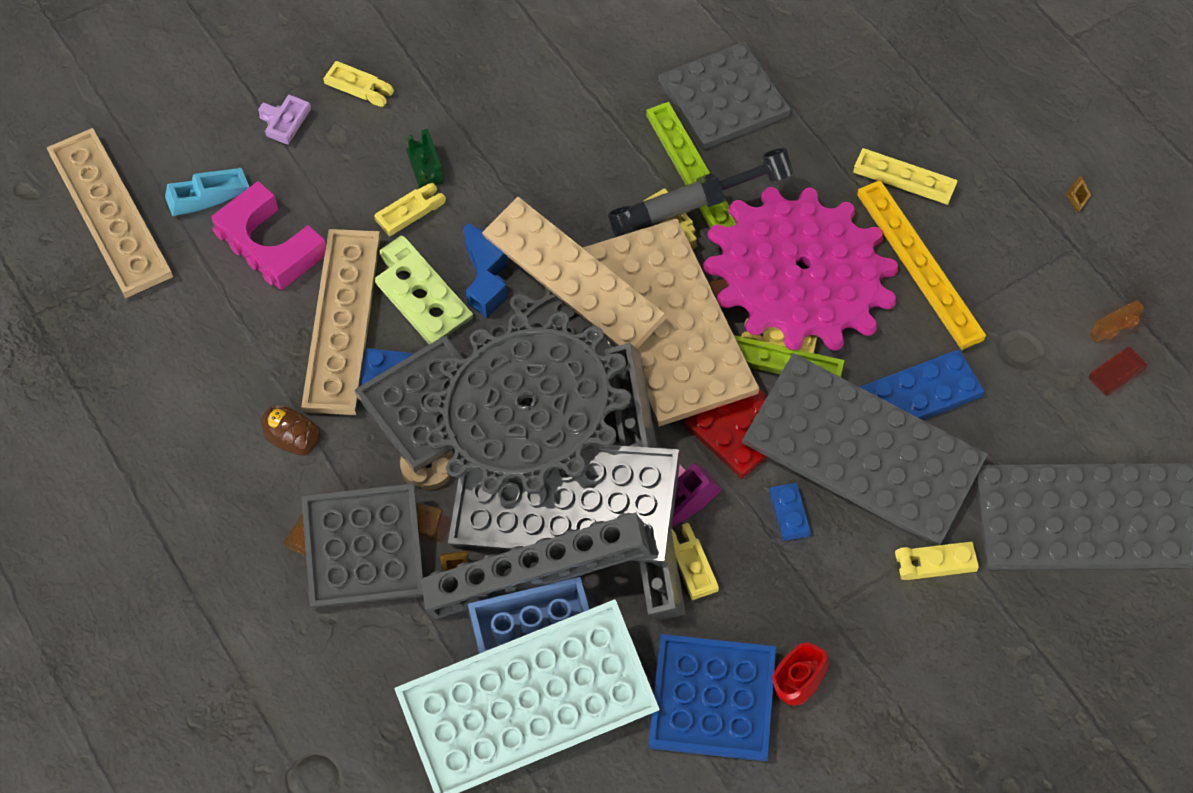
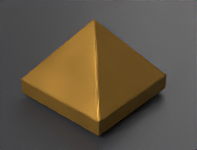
M1081 176L1077 177L1065 193L1076 212H1080L1091 196Z
M468 551L440 554L441 570L447 571L456 568L461 563H469Z

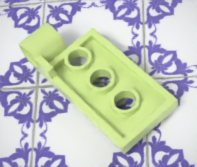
M399 236L380 250V255L389 269L377 276L375 283L429 345L443 336L448 337L473 319V313L405 237ZM400 271H407L411 276L406 280H401L396 275ZM417 289H423L427 292V295L424 298H416L412 293ZM437 307L442 309L444 313L439 317H433L429 314V311Z

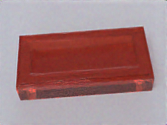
M1129 346L1091 372L1088 378L1108 396L1144 371L1148 364Z

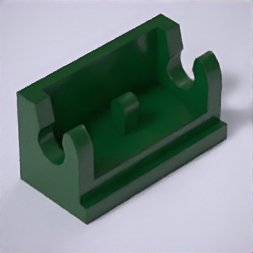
M421 130V139L418 141H414L413 136L409 135L406 151L419 189L429 183H434V185L443 184L441 164L429 130Z

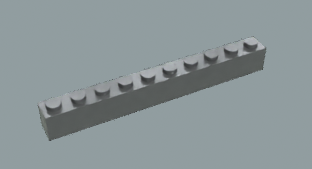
M631 343L605 349V356L618 353L623 355L626 360L624 370L610 380L612 388L625 389L629 392L631 398L627 408L615 410L620 446L657 448L641 353ZM671 531L667 564L639 561L648 615L658 621L686 615Z

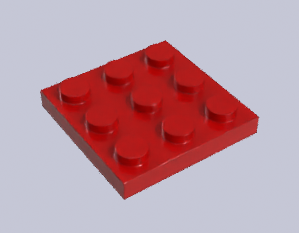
M760 389L756 395L693 415L685 421V427L741 479L768 458L742 443L743 437L767 398V395Z

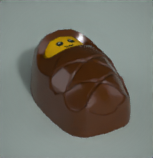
M282 405L270 406L262 417V429L266 440L287 452L296 455H307L311 453L320 440L321 434L318 426L292 408Z

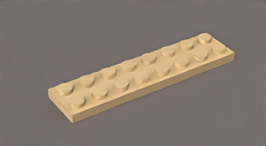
M91 128L46 147L125 299L172 278L173 275L94 129Z
M519 197L482 232L487 240L592 326L600 327L603 330L604 336L617 346L631 343L638 349L667 318L664 312Z
M329 229L301 406L303 413L357 414L358 398L355 395V389L360 385L363 356L366 348L381 239L380 231Z

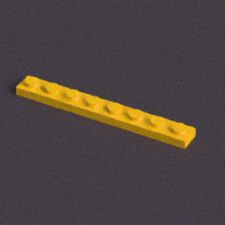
M881 180L858 189V197L882 230L960 349L964 350L984 341L986 334Z

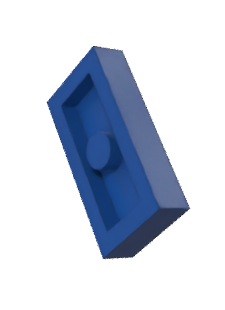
M797 483L770 487L769 494L782 541L809 537L811 531Z

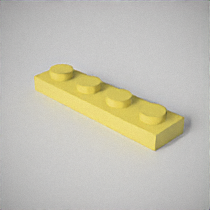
M862 148L853 173L877 181L881 180L882 183L947 205L951 200L958 181Z

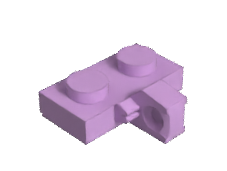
M289 94L281 106L277 105V107L263 102L258 111L259 118L268 124L265 130L266 136L289 145L310 112L311 104Z

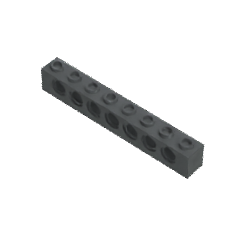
M636 512L622 513L617 518L606 522L597 521L590 524L589 527L580 530L572 529L565 531L561 536L542 538L537 540L535 544L525 547L516 546L511 548L509 552L499 555H487L482 560L473 563H461L451 570L435 571L430 576L421 579L425 610L435 619L468 610L469 603L560 582L649 555L651 553L644 522ZM620 535L616 542L611 543L613 537ZM593 543L592 547L589 550L584 551V548L588 544ZM565 552V555L557 560L558 555ZM538 560L537 565L530 568L532 562ZM512 568L508 575L503 576L507 569ZM485 576L484 580L480 584H477L478 580L481 577ZM458 584L457 589L451 592V589Z

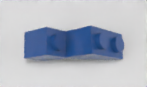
M468 223L463 229L465 247L477 276L466 290L467 305L485 318H488L507 299L506 283L498 274L508 265V256L484 237L481 228H475Z

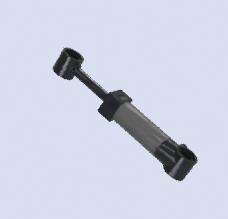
M777 148L770 150L762 155L763 165L719 181L716 175L709 173L696 178L694 183L633 206H623L614 209L608 213L615 237L622 236L705 205L711 207L725 202L723 190L766 174L770 181L788 178L794 172L787 149Z

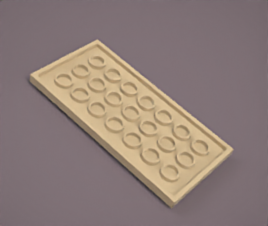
M678 219L583 247L584 250L664 312L667 317L637 349L641 353L650 410L658 427L758 394L759 387Z

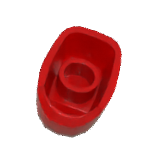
M801 643L780 662L772 675L773 684L779 699L787 705L795 707L805 703L814 694L829 666V658L825 650L811 643Z

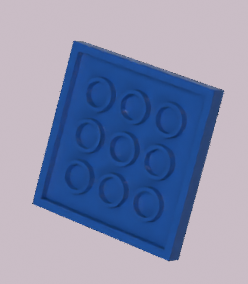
M661 634L654 697L659 710L652 713L649 748L767 762L773 695L772 675L775 668L776 646Z

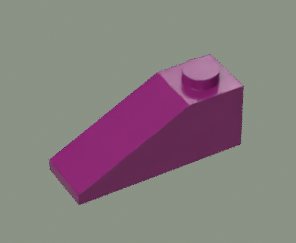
M695 463L678 477L671 528L703 509L723 490L705 469Z

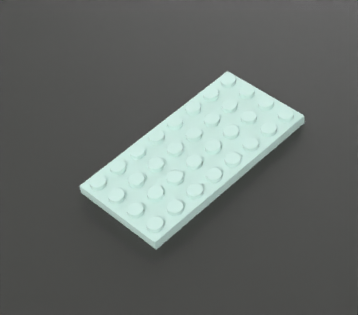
M616 600L394 688L434 793L462 792L659 710Z

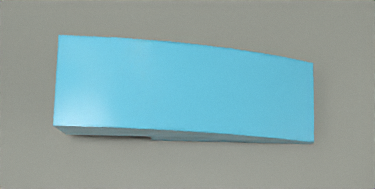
M242 168L193 174L192 181L167 184L165 199L172 216L182 215L230 200L247 190L249 184Z

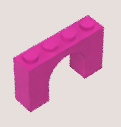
M257 181L211 216L214 225L212 229L220 240L225 239L229 243L230 248L236 255L241 254L244 256L247 264L253 270L258 269L269 285L272 286L274 284L282 291L325 257L326 243L309 225L285 243L277 246H262L253 242L250 238L255 228L278 211L275 195Z

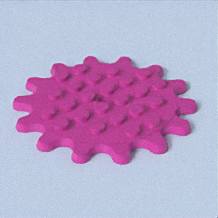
M768 187L761 194L763 206L751 207L741 200H735L729 205L728 212L734 218L736 225L732 227L714 225L708 230V239L718 244L722 248L723 254L706 259L703 263V269L709 275L723 277L728 283L727 288L719 292L716 297L718 304L723 308L741 306L747 309L749 318L746 321L745 328L752 335H760L765 329L770 327L778 328L784 335L785 346L790 350L802 348L805 337L809 335L820 337L828 349L833 351L839 350L843 347L844 343L842 330L854 328L863 335L871 336L876 332L877 325L868 311L873 307L892 309L896 304L895 294L884 288L880 280L885 277H894L898 272V264L894 259L884 258L875 253L874 247L883 241V232L878 227L862 229L853 224L852 218L854 217L855 210L850 202H843L838 207L830 209L819 203L817 192L813 188H805L800 193L799 200L789 201L784 199L776 188ZM801 260V263L806 264L809 268L801 269L796 263Z

